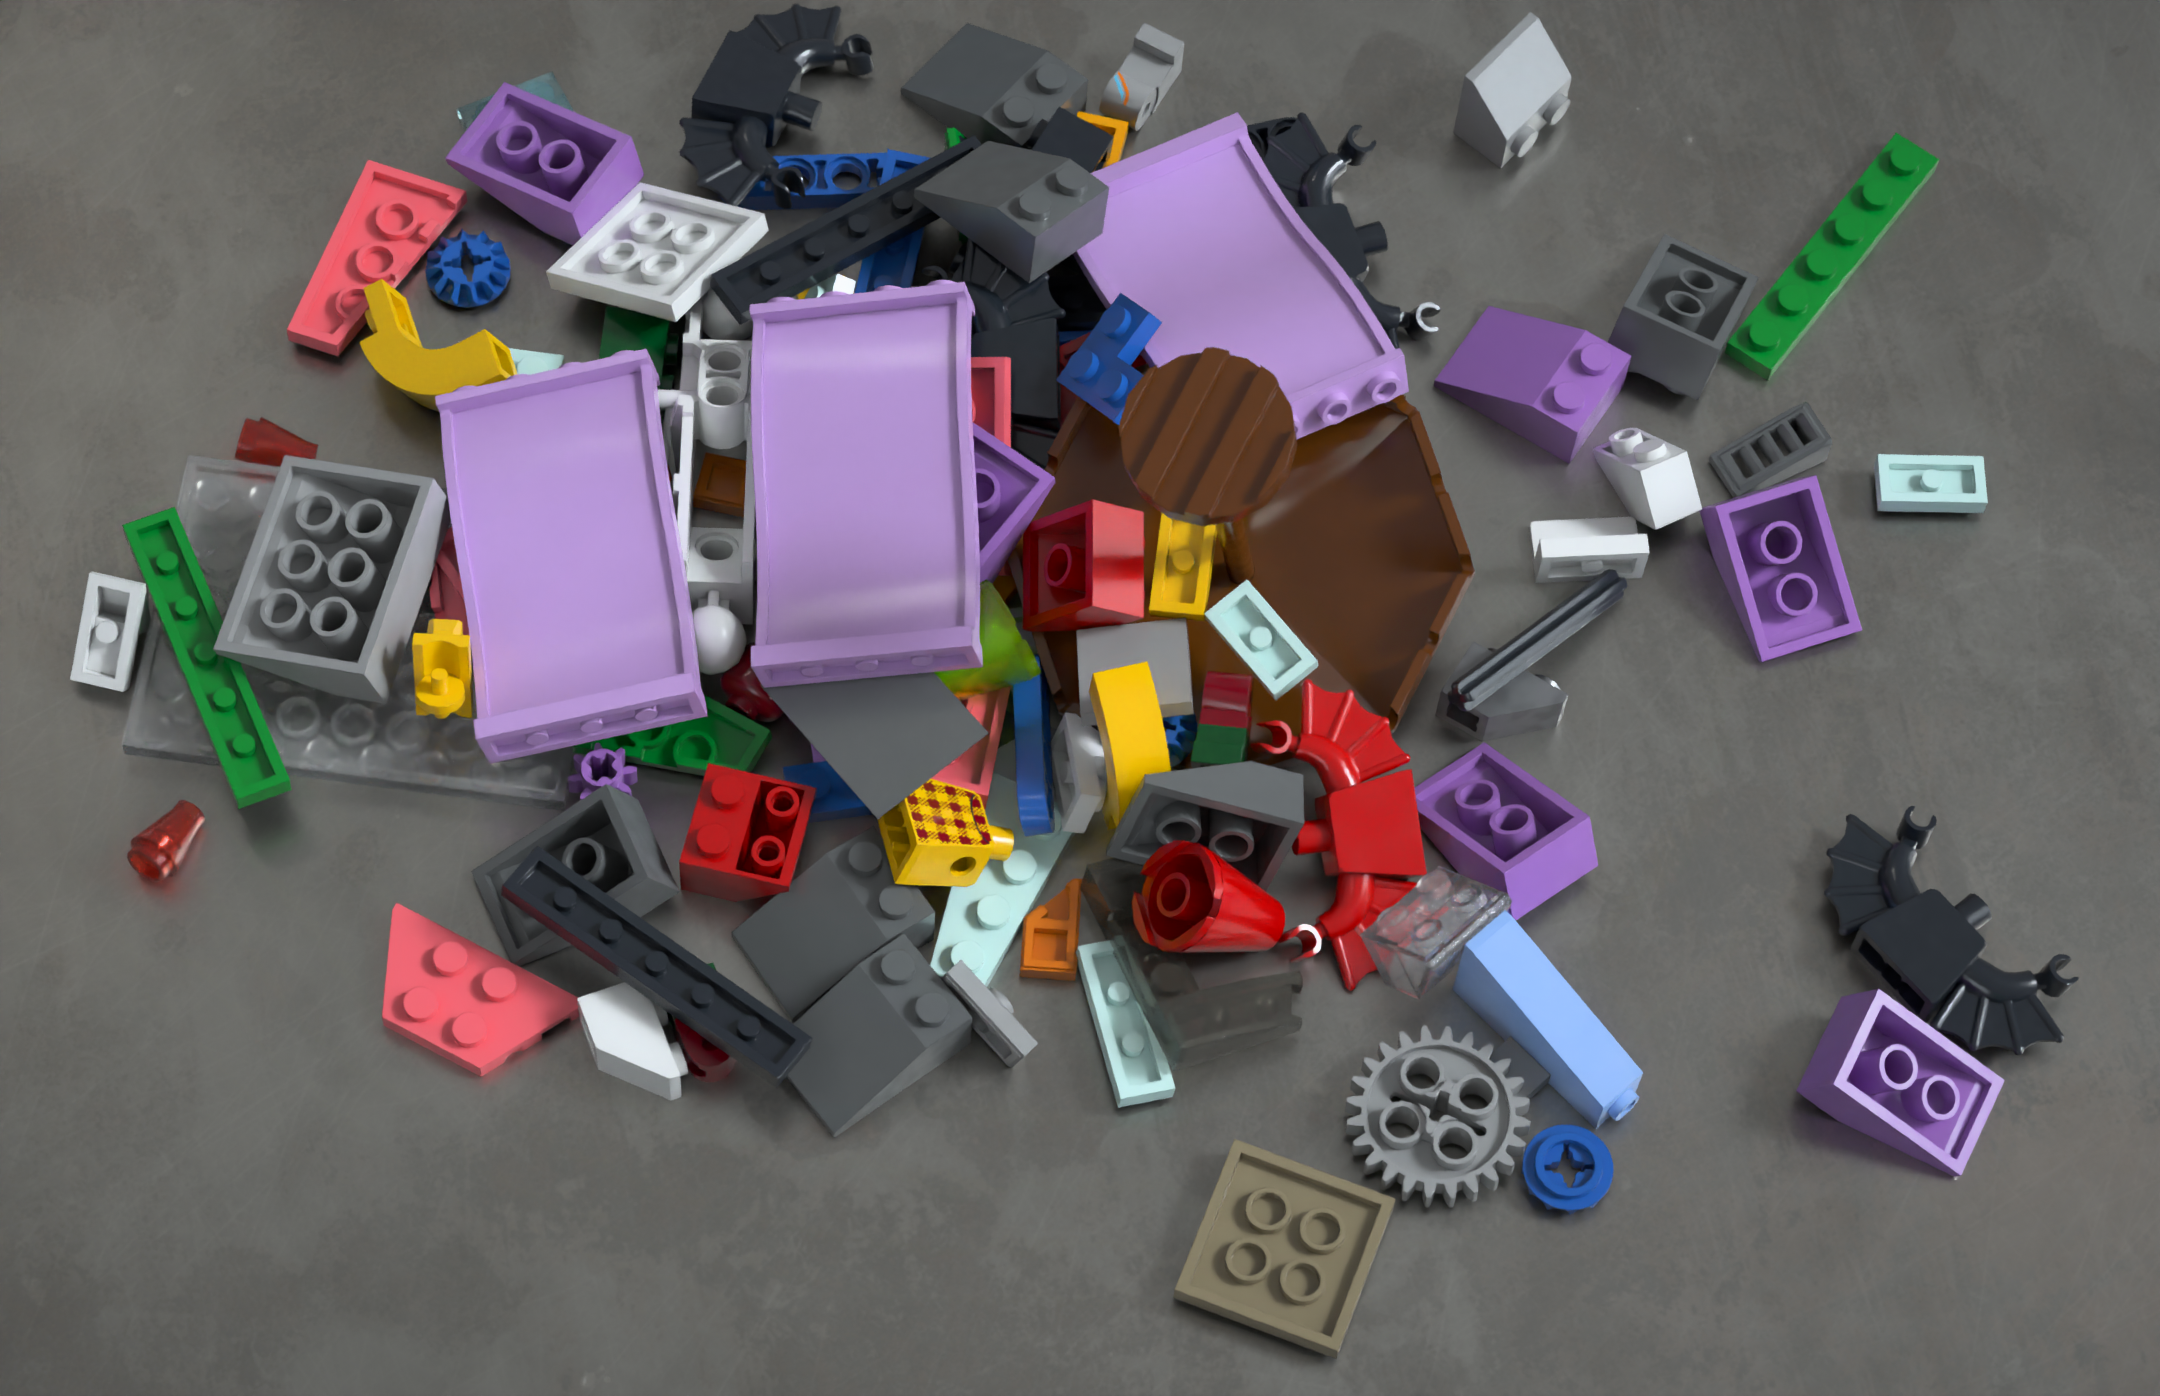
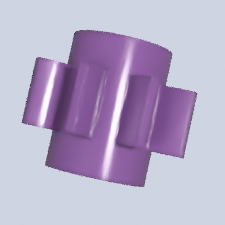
M595 743L594 750L585 757L577 754L574 755V768L578 774H572L568 777L569 792H582L580 800L605 784L632 796L631 789L627 785H633L638 782L637 768L634 766L624 767L625 749L621 747L613 752L609 749H602L600 743Z

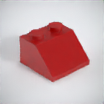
M1092 499L1030 522L1023 534V630L1030 632L1076 631L1079 629L1124 625L1144 618V512Z

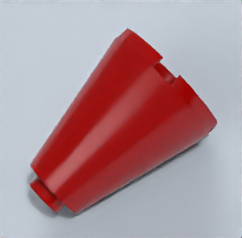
M1174 840L1158 848L1145 862L1140 874L1147 877L1142 892H1134L1132 910L1134 924L1142 940L1162 951L1170 953L1264 952L1271 949L1282 936L1285 927V912L1281 903L1200 843Z

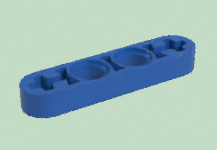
M887 152L773 157L779 163V169L783 167L798 168L802 175L809 180V184L805 188V198L801 197L798 193L790 192L792 202L790 209L838 208L876 188L870 187L871 173L876 172L878 187ZM847 171L858 175L862 182L854 189L844 190L837 187L832 180L837 174ZM761 180L756 183L737 206L752 211L785 210L776 205L772 183L771 190L765 191V182Z
M1039 654L1016 657L1012 660L1017 801L1024 835L1028 837L1054 833L1055 830L1049 685Z

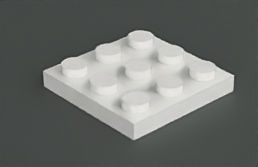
M639 182L546 271L551 289L677 322L711 288V275L740 260L769 229L764 213Z

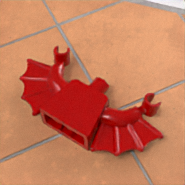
M1305 679L1302 683L1301 733L1297 737L1293 736L1291 729L1283 721H1261L1256 723V725L1266 727L1271 731L1273 736L1271 745L1251 743L1250 746L1253 751L1264 755L1280 754L1285 751L1292 752L1293 758L1306 762L1315 768L1326 795L1315 798L1317 819L1304 821V825L1291 848L1296 856L1322 853L1325 874L1327 876H1338L1334 903L1327 911L1315 919L1316 924L1313 926L1302 924L1285 931L1278 942L1280 944L1293 937L1299 938L1302 943V952L1300 955L1289 960L1292 963H1297L1316 955L1320 950L1322 939L1331 940L1347 990L1353 991L1366 974L1383 968L1391 970L1393 968L1392 961L1395 952L1401 943L1412 935L1419 933L1418 908L1425 894L1429 892V886L1424 883L1403 881L1404 879L1427 874L1412 769L1402 770L1367 781L1409 763L1411 758L1392 738L1389 719L1365 710L1355 699L1352 690L1348 689L1340 693L1329 692L1313 684L1310 679Z

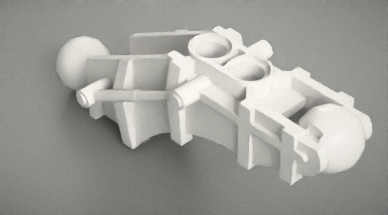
M712 288L686 312L680 390L658 389L660 411H665L662 432L667 467L669 465L671 442L676 473L672 477L670 486L688 582L699 672L708 675L725 672L739 663L747 643L742 624H753V581H757V531L751 433L752 341H745L753 335V320L751 319L739 325ZM703 332L712 339H703ZM696 439H700L703 444L715 449H730L740 445L744 440L747 441L743 529L692 527Z

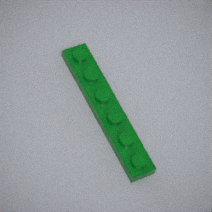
M1895 133L1730 338L1724 353L1768 381L1935 172L1939 159L1900 134Z
M175 507L123 524L127 543L142 579L146 584L147 591L238 809L292 790L289 776L241 663L218 655L213 650L223 620Z

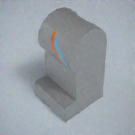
M1143 23L1134 37V46L1106 86L1100 102L1099 112L1113 119L1129 122V127L1139 130L1149 115L1154 113L1180 74L1184 42Z

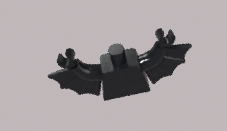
M795 3L790 9L782 13L756 14L751 23L743 30L738 32L729 30L692 97L691 118L683 117L679 121L686 137L679 154L694 166L698 174L696 181L698 187H705L714 191L722 197L726 204L736 207L759 180L772 183L775 202L780 208L790 209L792 207L790 192L798 193L803 198L806 197L801 171L795 167L779 169V163L766 148L776 145L787 123L809 131L815 129L821 115L822 102L800 95L801 76L807 71L816 67L834 65L835 61H846L848 71L857 76H863L873 71L874 65L871 59L873 51L866 37L861 34H854L846 38L842 45L834 44L833 40L842 11L839 6L818 10L802 7Z
M1300 112L1297 115V120L1289 130L1276 136L1270 135L1267 137V154L1263 160L1265 166L1301 220L1329 253L1336 258V261L1360 291L1394 348H1399L1396 332L1398 327L1404 328L1406 333L1415 340L1426 339L1440 328L1426 326L1422 322L1421 317L1435 316L1441 311L1440 307L1432 302H1424L1410 312H1402L1398 306L1384 304L1376 300L1363 282L1369 272L1366 257L1388 250V241L1383 225L1376 221L1354 228L1347 207L1342 203L1333 204L1332 188L1336 180L1347 171L1346 165L1359 166L1363 164L1376 146V140L1372 141L1367 147H1360L1355 144L1353 139L1362 129L1361 125H1355L1348 130L1338 145V152L1336 154L1333 152L1329 153L1308 116Z
M968 238L961 281L958 282H965L975 306V316H972L976 333L971 335V357L1011 358V448L1044 470L1049 459L1047 453L1061 428V383L1056 380L1060 375V332L1057 320L1064 318L1066 312L1051 297L1048 285L1049 275L1047 273L1028 283ZM932 265L922 270L923 274L932 276L937 280H948V275L939 266Z
M1915 806L1908 807L1897 828L1896 836L1899 842L1892 844L1853 814L1847 815L1845 835L1833 848H1828L1826 851V855L1830 858L1833 867V876L1829 887L1824 891V895L1832 902L1839 914V933L1842 936H1846L1858 931L1850 950L1897 1000L1925 1023L1937 1012L1929 1026L1936 1031L1959 1038L1971 1051L1995 1046L2013 1051L2015 1055L2019 1056L2023 1054V1050L2038 1042H2063L2064 1035L2037 997V990H2041L2050 997L2058 998L2064 995L2079 979V977L2065 979L2057 973V971L2063 969L2072 960L2071 957L2066 954H2058L2036 974H2033L2030 970L2004 972L1985 961L1981 956L1987 943L1977 930L1991 920L1992 914L1984 900L1971 893L1953 906L1939 890L1929 889L1920 893L1911 875L1912 867L1917 858L1915 849H1921L1928 843L1936 826V817L1932 816L1928 826H1918L1910 818Z

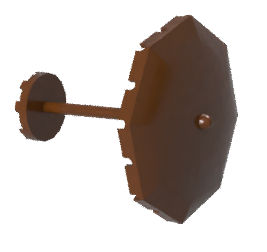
M1216 347L1204 348L1202 353L1181 355L1159 368L1157 364L1151 368L1148 364L1134 368L1144 376L1128 394L1119 425L1077 396L1047 453L1049 459L1044 470L1055 477V484L1032 521L1092 499L1144 512V618L1127 624L1176 619L1151 616L1149 612L1162 513L1168 518L1199 526L1215 525L1217 536L1207 611L1245 580H1248L1318 661L1319 667L1275 701L1207 620H1186L1189 637L1193 712L1196 715L1197 726L1199 725L1207 672L1217 671L1253 675L1254 678L1251 709L1252 725L1247 762L1252 761L1283 770L1305 763L1293 758L1292 752L1289 751L1280 754L1264 755L1253 751L1250 746L1251 743H1265L1269 745L1272 743L1273 736L1271 731L1266 727L1256 725V723L1261 721H1283L1289 726L1293 736L1297 737L1301 733L1302 683L1305 679H1310L1313 684L1329 692L1340 693L1348 689L1352 690L1355 699L1365 710L1389 719L1390 731L1394 733L1475 575L1468 545L1450 495L1446 492L1441 470L1422 417L1417 408L1407 402L1406 396H1397L1389 402L1376 405L1348 417L1340 423L1329 425L1296 440L1292 406L1281 390L1275 375L1262 365L1258 367L1247 358L1230 355L1229 350ZM1022 535L1009 556L1008 563L1023 605ZM1076 631L1032 632L1058 713L1064 716L1065 712L1073 713L1081 718ZM1091 725L1099 732L1098 725ZM1192 751L1181 763L1172 768L1176 770L1192 769Z

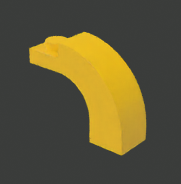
M383 279L363 288L370 309L365 311V316L374 334L360 341L362 350L370 364L383 378L420 405L439 411L435 401V396L451 393L462 386H482L504 381L508 377L518 374L509 348L486 329L446 348L425 349L422 347L407 300L403 295Z
M1148 661L1093 673L1089 696L1101 737L1107 773V792L1102 807L1107 830L1117 828L1145 774L1171 771L1162 715Z

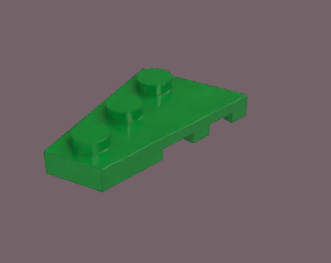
M704 695L707 709L706 717L572 746L575 753L587 755L594 750L595 743H600L602 749H609L613 752L622 747L625 749V762L702 776L705 775L708 763L751 773L772 739L771 730Z

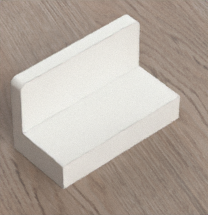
M1633 517L1533 521L1529 527L1536 583L1590 581L1608 569L1616 570L1619 577H1625L1626 579L1642 578L1650 553L1647 534H1638L1636 519Z

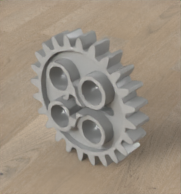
M1422 1026L1420 1039L1414 1043L1404 1031L1399 1032L1398 1049L1395 1051L1391 1046L1382 1041L1378 1047L1380 1062L1365 1057L1361 1070L1366 1077L1353 1076L1351 1080L1350 1090L1358 1096L1347 1097L1345 1112L1354 1116L1347 1119L1345 1130L1346 1134L1359 1136L1353 1141L1351 1152L1353 1156L1370 1154L1365 1161L1363 1172L1368 1175L1381 1169L1384 1172L1380 1187L1382 1190L1390 1188L1396 1182L1402 1184V1201L1406 1202L1413 1192L1418 1190L1422 1191L1425 1207H1430L1435 1193H1442L1448 1207H1454L1456 1192L1462 1190L1467 1198L1474 1202L1477 1200L1479 1182L1492 1191L1496 1190L1499 1181L1496 1171L1511 1176L1515 1165L1511 1156H1523L1526 1143L1519 1137L1529 1134L1531 1121L1521 1116L1528 1113L1530 1098L1515 1095L1522 1090L1524 1080L1522 1077L1505 1078L1510 1070L1512 1061L1510 1058H1505L1493 1063L1491 1061L1494 1050L1493 1043H1488L1479 1051L1472 1048L1474 1041L1473 1032L1469 1031L1460 1043L1453 1041L1451 1026L1445 1027L1440 1040H1433L1427 1026ZM1415 1074H1424L1432 1078L1436 1084L1430 1088L1420 1089L1411 1085L1407 1079ZM1470 1094L1479 1095L1489 1105L1483 1109H1470L1460 1099ZM1397 1096L1402 1101L1392 1102L1390 1098ZM1436 1110L1446 1114L1440 1118L1439 1122L1429 1119V1117H1433ZM1393 1123H1405L1412 1127L1415 1134L1407 1138H1398L1390 1134L1386 1128ZM1483 1130L1485 1135L1478 1136L1474 1131ZM1450 1143L1459 1144L1466 1149L1468 1155L1461 1159L1448 1158L1441 1152L1440 1147Z

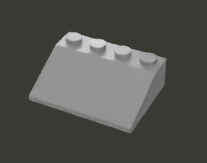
M285 455L213 650L218 655L337 696L386 704L451 521L448 498L436 480L432 477Z

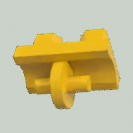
M431 619L428 622L427 633H414L412 641L416 715L427 716L433 714L436 718L444 719L453 712L461 717L472 718L473 686L470 635H463L462 622L459 620Z

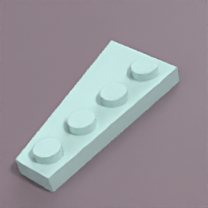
M993 771L987 805L984 810L989 825L1010 828L1014 835L1012 853L1006 861L989 859L976 883L969 887L951 886L930 964L938 976L942 978L956 963L962 960L986 987L989 985L1023 926L1024 917L1032 910L1075 835V832L1063 831L1058 803L1054 801V833L1026 837L1023 833L1019 817L1017 782Z

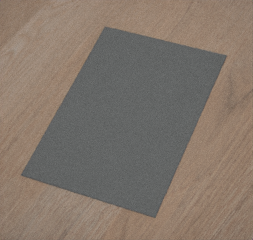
M934 672L764 688L760 684L877 819L989 734Z

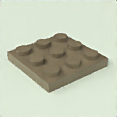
M1234 1139L1176 1284L1173 1298L1336 1359L1396 1199Z

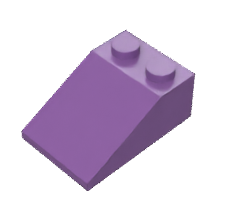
M506 82L502 84L445 157L448 165L542 232L571 245L580 240L644 176L631 136Z
M1488 306L1435 379L1434 387L1570 464L1623 388L1631 356L1586 330Z
M973 423L981 599L995 581L1055 484V477Z
M1816 475L1789 480L1703 507L1699 511L1714 561L1759 662L1862 631Z
M1485 742L1414 787L1419 823L1422 831L1478 897L1500 913L1506 910L1515 920L1598 866L1590 816Z
M1875 989L1840 998L1796 1091L1838 1122L1956 1177L1962 1175L2005 1080L1880 989Z

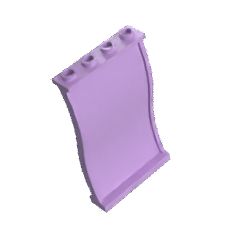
M1238 112L1091 173L1109 187L1103 233L1074 252L1073 255L1106 309L1122 293L1163 322L1140 352L1150 368L1156 364L1159 368L1181 355L1202 353L1204 348L1209 347L1229 350L1230 355L1247 358L1258 367L1262 365L1275 375L1281 390L1292 406L1296 440L1329 425L1340 423L1348 417L1381 403L1389 402L1395 397L1409 392L1403 352L1400 348H1394L1360 291L1288 202L1251 142L1247 125Z
M936 280L930 282L927 286L911 288L886 285L876 288L873 292L848 294L842 291H830L816 298L795 300L790 297H775L768 300L767 303L750 304V316L753 320L751 433L757 531V619L755 646H751V668L762 686L768 688L983 667L982 645L979 638L980 551L971 394L972 316H975V306L965 282L956 283L950 280Z
M647 349L638 351L623 350L607 358L584 363L570 362L561 365L558 369L531 375L516 374L504 381L482 386H462L451 393L435 396L436 406L441 418L447 495L472 652L477 719L473 720L475 739L490 764L707 716L705 696L700 683L698 653L688 582L663 440L657 387L660 385V380Z

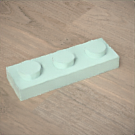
M1132 936L1078 946L1076 951L1077 964L1118 1108L1173 1097L1175 1091L1174 1081Z

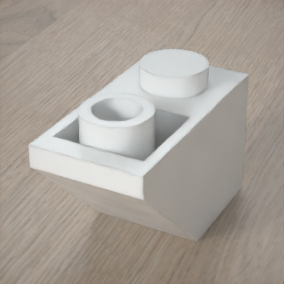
M1638 428L1619 430L1609 437V442L1593 448L1596 461L1631 517L1657 530L1702 510L1687 451Z
M625 982L577 998L580 1023L598 1070L668 1100L682 1097L680 1076L688 1074L687 1065L678 1042L676 1041L671 1044L667 1042L662 1027L669 1025V1020L664 1009Z

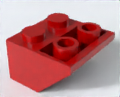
M708 763L679 860L681 890L732 902L789 892L817 794V788Z

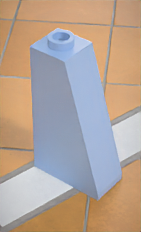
M1504 910L1465 944L1452 990L1502 1039L1506 1041L1511 1036L1551 1075L1548 1083L1595 1129L1610 1116L1615 1121L1624 1117L1640 1098L1636 1094V1090L1643 1072L1516 920Z

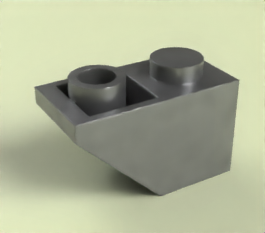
M1473 641L1442 688L1435 713L1436 716L1483 742L1557 727L1562 719L1569 694L1563 692L1550 678L1540 674L1533 675L1524 670L1472 710L1467 712L1460 711L1456 704L1450 703L1448 700V692L1452 690V683L1498 650L1495 648L1486 649Z

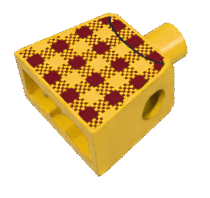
M929 779L886 814L877 819L895 884L969 887L976 883L989 859L1006 861L1013 850L1014 835L1010 828L989 825L981 797L976 792L934 779Z

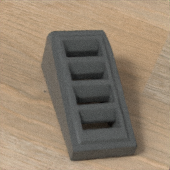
M1804 402L1781 413L1710 455L1709 462L1732 497L1735 498L1767 488L1825 462L1832 446V439L1810 405ZM1781 440L1789 455L1784 457L1775 442ZM1760 449L1770 466L1765 468L1755 453L1756 450ZM1740 457L1753 475L1747 479L1734 461Z

